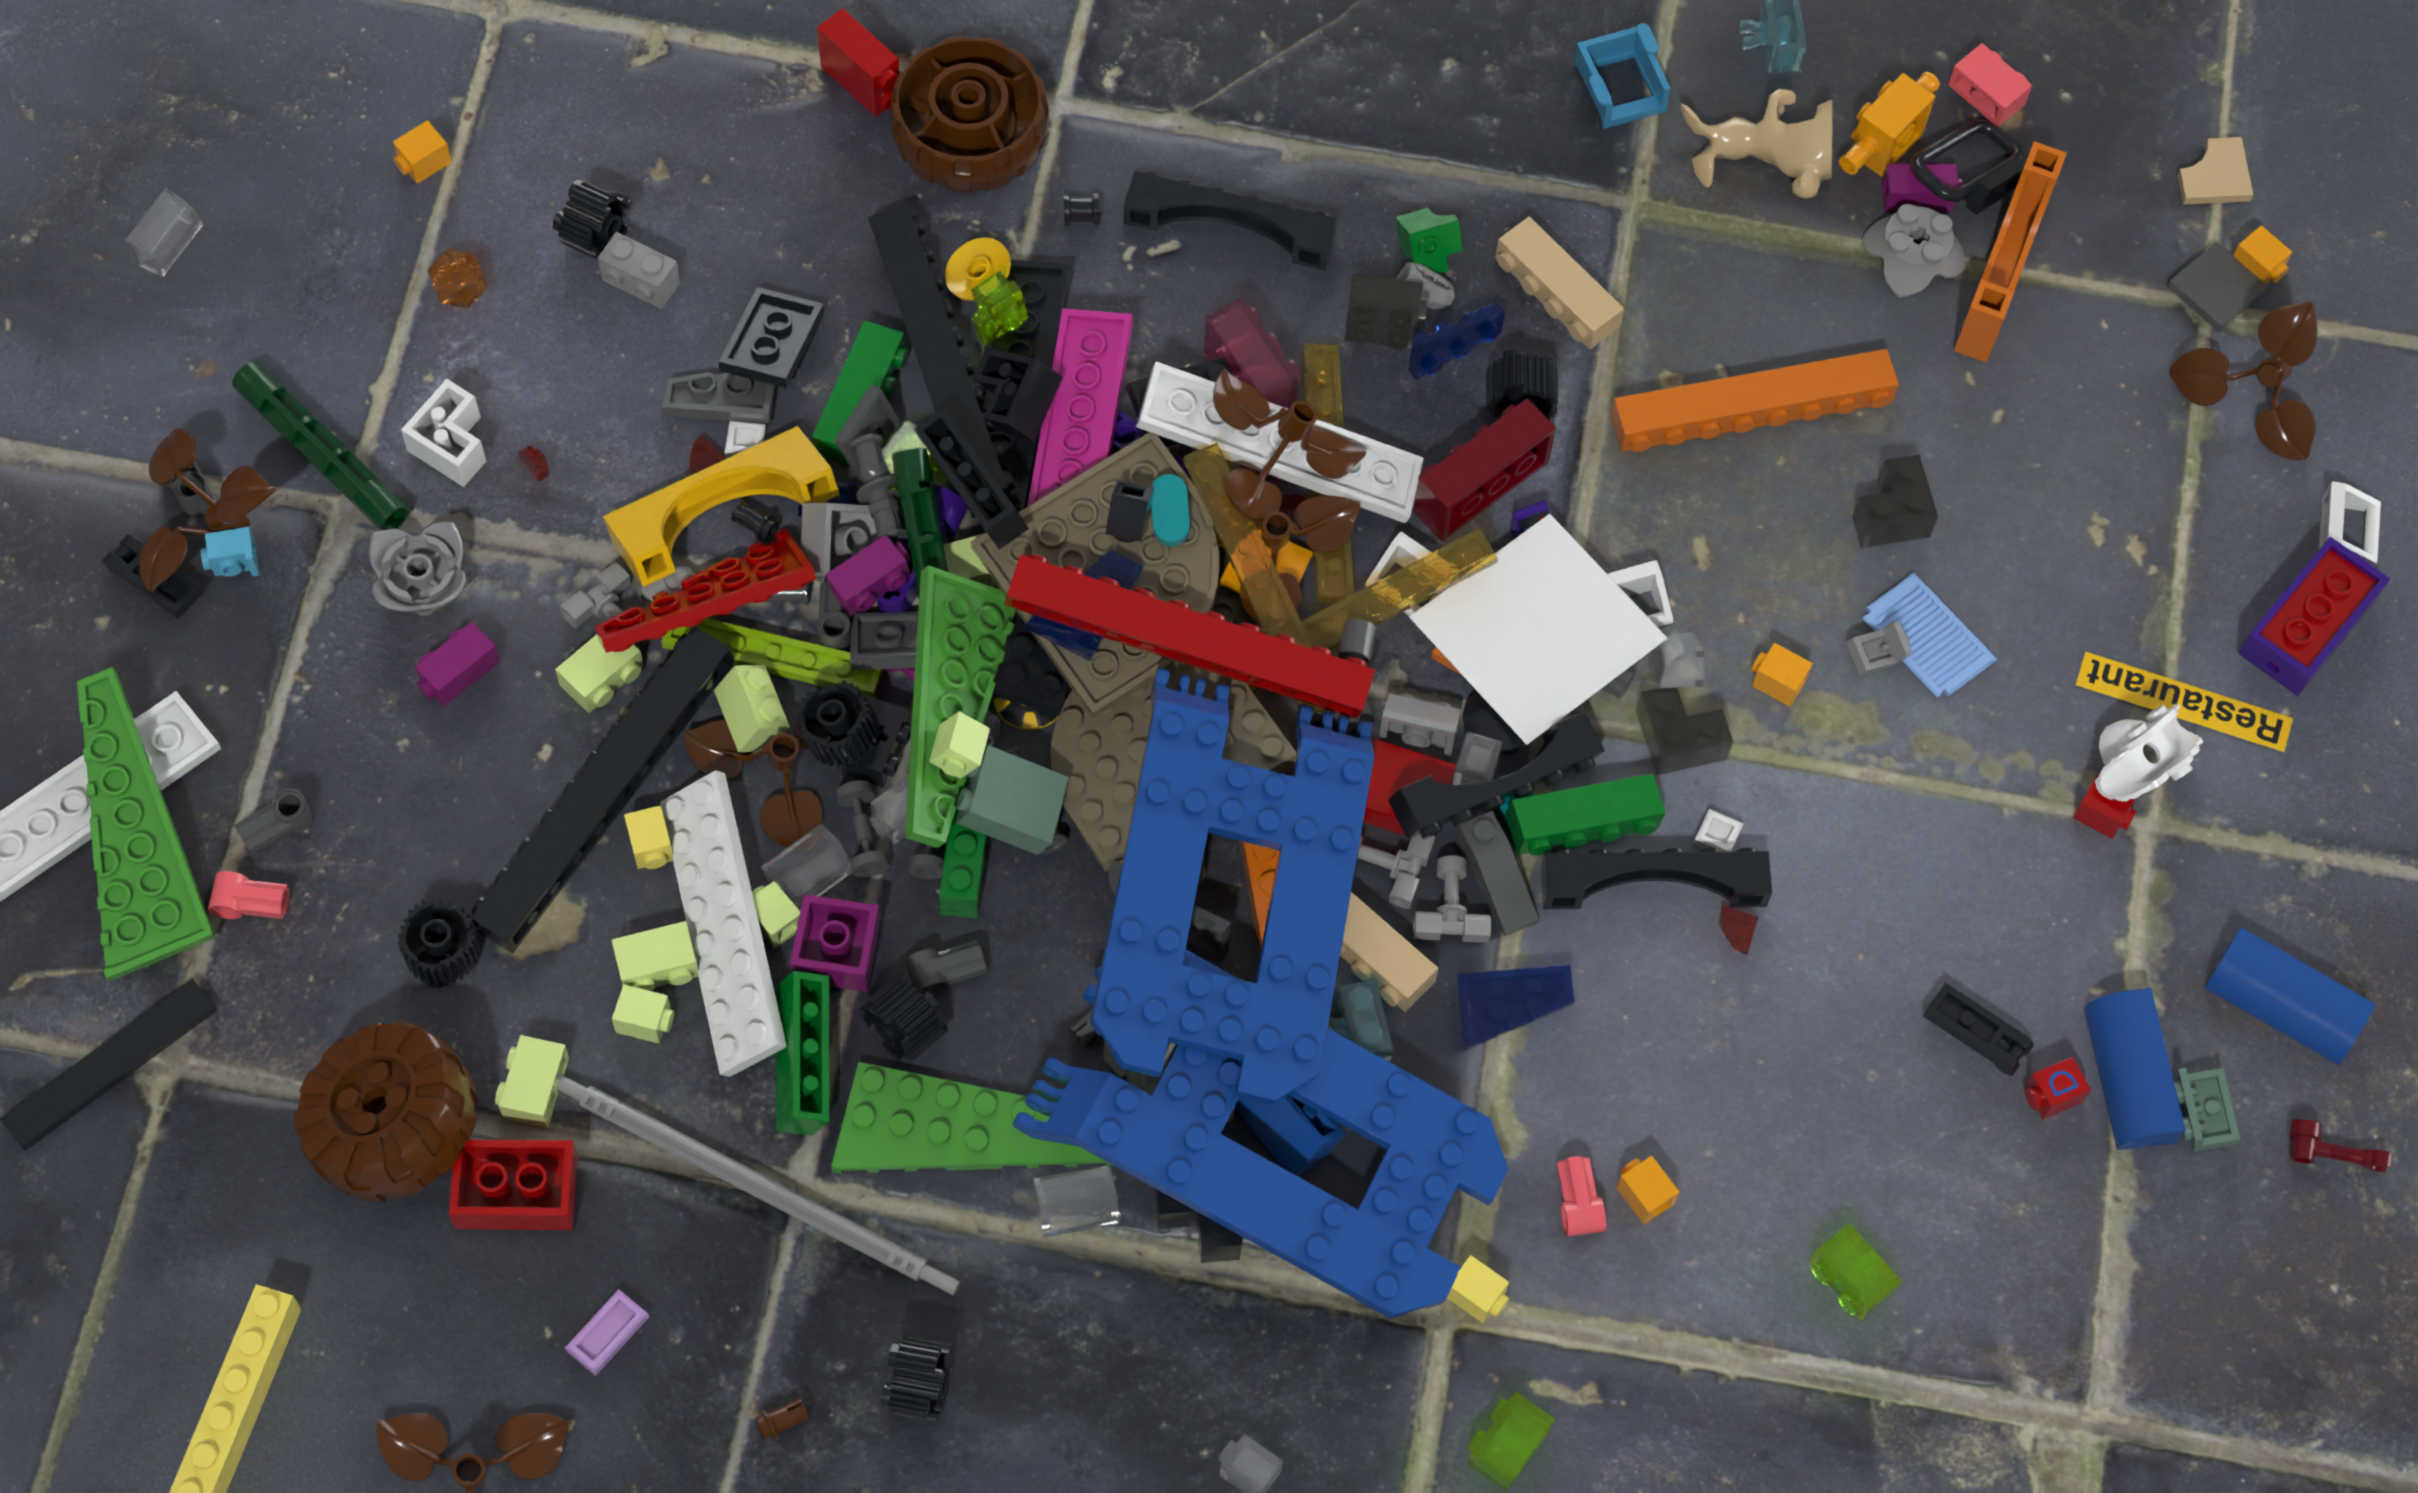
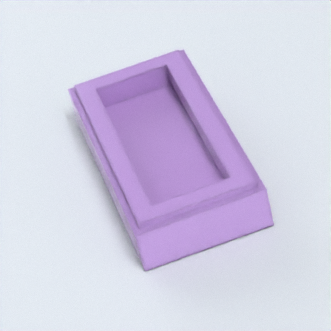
M618 1289L569 1342L565 1350L596 1376L644 1324L649 1315Z

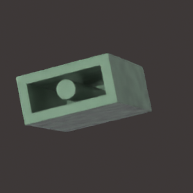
M987 745L981 765L966 775L968 776L966 788L961 790L956 802V809L960 810L956 824L1039 855L1053 842L1069 777Z

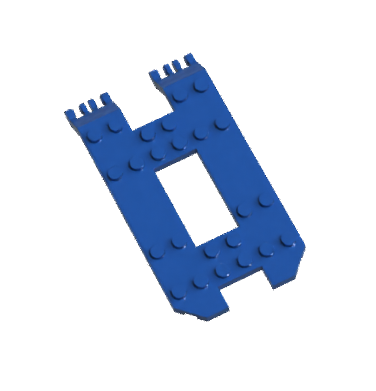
M1157 667L1151 690L1152 716L1090 1024L1098 1036L1102 1035L1113 1051L1112 1056L1121 1069L1159 1078L1163 1070L1167 1043L1169 1042L1241 1060L1234 1096L1274 1105L1284 1099L1289 1093L1315 1080L1320 1074L1374 761L1371 741L1373 722L1359 721L1355 733L1356 737L1346 735L1349 724L1348 716L1339 715L1335 731H1332L1334 713L1330 711L1323 712L1320 721L1321 728L1311 726L1313 709L1311 706L1301 704L1294 729L1297 755L1293 776L1222 758L1230 719L1228 709L1230 685L1216 684L1213 693L1214 700L1203 698L1206 686L1205 679L1196 678L1191 695L1188 694L1190 675H1180L1177 684L1178 691L1166 687L1170 677L1169 670ZM1208 833L1279 850L1255 983L1183 965Z
M1185 949L1184 966L1238 979ZM1101 966L1097 968L1094 974L1097 980H1099ZM1088 985L1082 995L1083 999L1091 1005H1094L1097 986ZM1327 1028L1320 1074L1315 1080L1299 1087L1288 1095L1386 1149L1357 1209L1221 1134L1239 1097L1234 1096L1241 1062L1238 1059L1178 1045L1152 1095L1112 1073L1072 1067L1057 1059L1048 1058L1042 1068L1044 1074L1063 1084H1067L1065 1089H1056L1044 1080H1036L1032 1087L1036 1094L1029 1093L1025 1103L1030 1109L1038 1111L1045 1116H1050L1047 1122L1038 1121L1030 1114L1020 1112L1012 1123L1017 1130L1034 1139L1074 1145L1085 1149L1390 1319L1425 1307L1427 1309L1441 1305L1446 1300L1461 1267L1427 1248L1456 1188L1489 1206L1493 1202L1508 1171L1507 1163L1489 1117Z

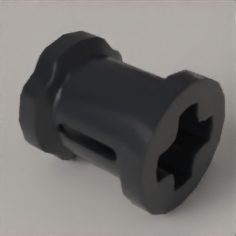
M1093 193L1092 197L1070 198L1069 194H1063L1064 226H1070L1071 222H1093L1094 225H1099L1098 193Z

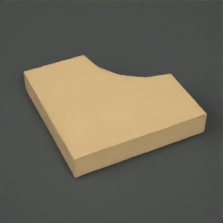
M2242 137L2207 139L2203 159L2194 166L2180 169L2177 175L2183 205L2251 202L2254 195Z

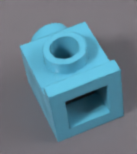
M249 527L205 534L206 548L201 549L204 570L212 569L215 576L231 577L244 571H250L252 577L259 576L256 543Z

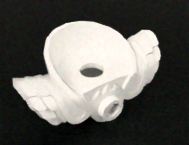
M2175 704L2168 709L2165 705L2154 709L2145 717L2148 723L2142 720L2125 719L2105 727L2099 740V751L2105 766L2100 772L2099 777L2095 780L2097 790L2103 797L2118 801L2135 799L2157 788L2170 776L2175 781L2193 769L2189 763L2193 761V756L2200 751L2199 745L2203 741L2201 737L2187 731L2178 723L2176 716L2178 714L2177 710L2180 708L2179 704ZM2144 745H2149L2154 749L2157 756L2155 764L2150 763L2143 754Z

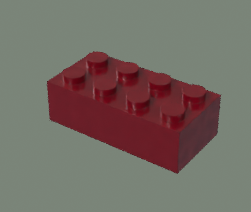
M1528 399L1518 406L1515 404L1509 406L1500 415L1499 420L1490 426L1488 424L1483 425L1476 431L1469 442L1463 446L1462 444L1456 445L1448 452L1442 462L1436 466L1431 464L1420 473L1414 507L1415 515L1443 542L1549 463L1556 427Z

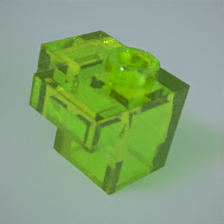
M1001 271L971 289L978 310L972 317V322L976 335L984 346L1004 333L1017 329L1023 321L1028 319L1021 289L1013 280L1011 282L1008 281Z

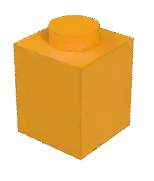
M428 120L393 141L396 156L393 157L394 163L404 176L409 174L417 184L452 163L447 143Z
M2261 225L2238 244L2233 256L2267 285L2270 281L2277 283L2287 273L2289 267L2286 264L2292 251Z
M1774 643L1767 654L1761 651L1753 664L1751 671L1755 672L1756 675L1752 687L1791 707L1808 679L1813 663Z
M1652 1155L1642 1162L1637 1158L1620 1171L1621 1176L1616 1189L1644 1225L1675 1205L1680 1191Z

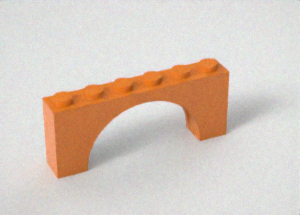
M2035 141L2033 142L1956 343L1955 352L1986 363L1988 362L2067 152Z

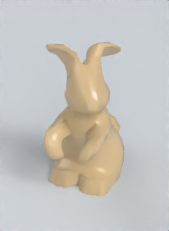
M1778 89L1770 94L1764 119L1757 124L1745 118L1732 117L1717 125H1706L1699 120L1697 115L1687 105L1681 104L1679 108L1686 124L1695 134L1705 136L1709 141L1706 148L1692 158L1696 176L1702 185L1708 188L1713 183L1714 159L1738 160L1752 156L1775 165L1788 177L1795 178L1791 185L1792 192L1796 196L1803 199L1816 196L1821 181L1832 178V100L1818 105L1813 119L1792 124L1784 123L1779 119L1785 111L1784 105H1792L1796 102V95L1791 90Z

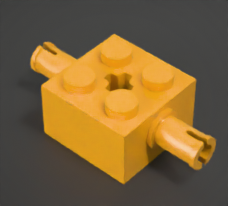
M1923 72L1921 77L1914 81L1902 73L1894 82L1889 80L1881 88L1877 96L1878 99L1873 104L1867 102L1857 115L1859 123L1851 135V139H1853L1851 149L1840 158V167L1846 173L1855 175L1865 165L1883 177L1887 164H1895L1923 135L1936 97L1933 93L1940 86L1937 77L1930 72Z

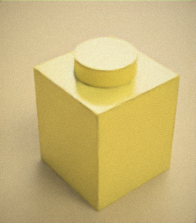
M661 805L624 814L637 869H656L664 866L669 861H673V852Z
M1470 1255L1458 1271L1447 1299L1484 1324L1491 1314L1497 1317L1508 1303L1510 1298L1505 1294L1509 1282Z

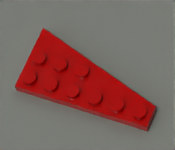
M784 528L775 533L777 540L765 546L761 542L749 546V552L746 556L740 559L734 557L726 558L681 581L682 589L668 595L667 592L662 591L652 596L653 601L646 608L631 607L594 626L596 634L606 653L611 651L622 652L629 649L634 643L645 639H659L665 636L668 631L682 626L693 627L700 624L705 618L716 614H730L737 610L739 606L750 602L760 603L767 601L773 594L784 590L793 591L806 586L807 582L816 580L813 566L787 529Z

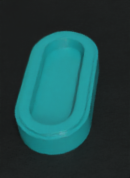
M1162 475L1151 486V488H1154L1151 502L1153 534L1162 545L1174 547L1182 544L1189 536L1190 521L1187 486L1176 475Z

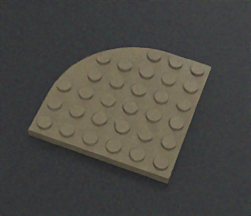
M1151 432L1018 512L1029 529L1000 550L987 532L971 541L972 550L1005 596H1007L1019 556H1028V554L1043 556L1049 560V564L1063 568L1064 565L1077 567L1085 572V576L1099 579V577L1114 579L1120 583L1119 587L1134 591L1135 588L1148 590L1155 594L1156 599L1162 601L1179 600L1191 606L1190 610L1203 614L1206 611L1212 610L1217 593L1219 548L1211 515L1194 484L1157 434ZM1172 474L1180 477L1185 482L1188 494L1190 531L1188 538L1182 544L1169 547L1162 545L1156 540L1153 534L1151 508L1147 530L1141 542H1121L1116 540L1114 536L1105 534L1111 496L1118 481L1151 488L1153 482L1158 477ZM1015 609L1093 718L1152 682L1157 667L1169 670L1177 662Z
M1178 661L1169 669L1170 677L1166 686L1168 689L1178 691L1177 684L1182 674L1190 675L1188 694L1191 695L1196 678L1205 679L1206 686L1203 698L1214 700L1213 693L1216 684L1230 685L1228 696L1230 719L1222 755L1223 759L1277 773H1282L1295 765L1297 752L1246 683ZM1153 681L1094 718L1072 690L1062 706L1060 716L1056 720L1050 750L1051 770L1069 777L1062 807L1104 871L1109 870L1113 861L1123 860L1152 716L1151 690Z

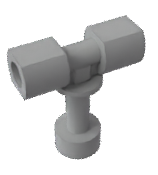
M614 562L596 577L597 585L586 594L578 591L560 606L561 615L572 627L578 628L594 614L598 618L605 616L612 618L623 612L617 606L619 601L617 595L630 586L631 582L630 575L622 566ZM649 639L634 643V645L640 649Z
M1421 835L1411 838L1407 851L1399 849L1395 856L1364 845V836H1360L1357 859L1359 858L1390 869V878L1396 880L1389 896V902L1398 907L1410 909L1419 887L1420 880L1417 878L1421 866L1426 867L1436 837L1432 836L1423 840Z
M1449 855L1437 859V877L1444 880V905L1439 906L1437 912L1415 911L1413 917V939L1439 941L1441 934L1461 935L1462 942H1489L1491 936V916L1467 914L1466 907L1459 905V880L1467 876V861L1465 858Z

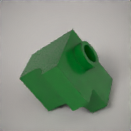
M1429 208L1396 217L1399 245L1406 255L1408 262L1422 264L1438 274L1449 271L1447 255L1463 251L1458 218L1454 214L1446 216L1436 215Z

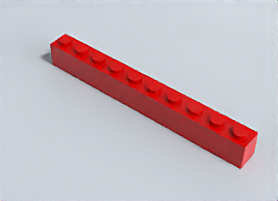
M1028 554V556H1019L1004 603L1005 606L1348 717L1358 719L1364 709L1375 669L1367 667V663L1361 659L1347 657L1345 660L1332 656V652L1329 649L1321 646H1311V648L1296 644V639L1287 635L1276 634L1275 637L1261 633V628L1250 623H1240V625L1226 621L1225 616L1216 612L1206 611L1205 614L1190 610L1191 606L1179 600L1162 601L1156 599L1154 593L1145 589L1135 588L1134 591L1119 587L1120 583L1111 578L1099 577V579L1085 576L1083 570L1074 566L1064 565L1063 568L1049 564V560L1040 555Z

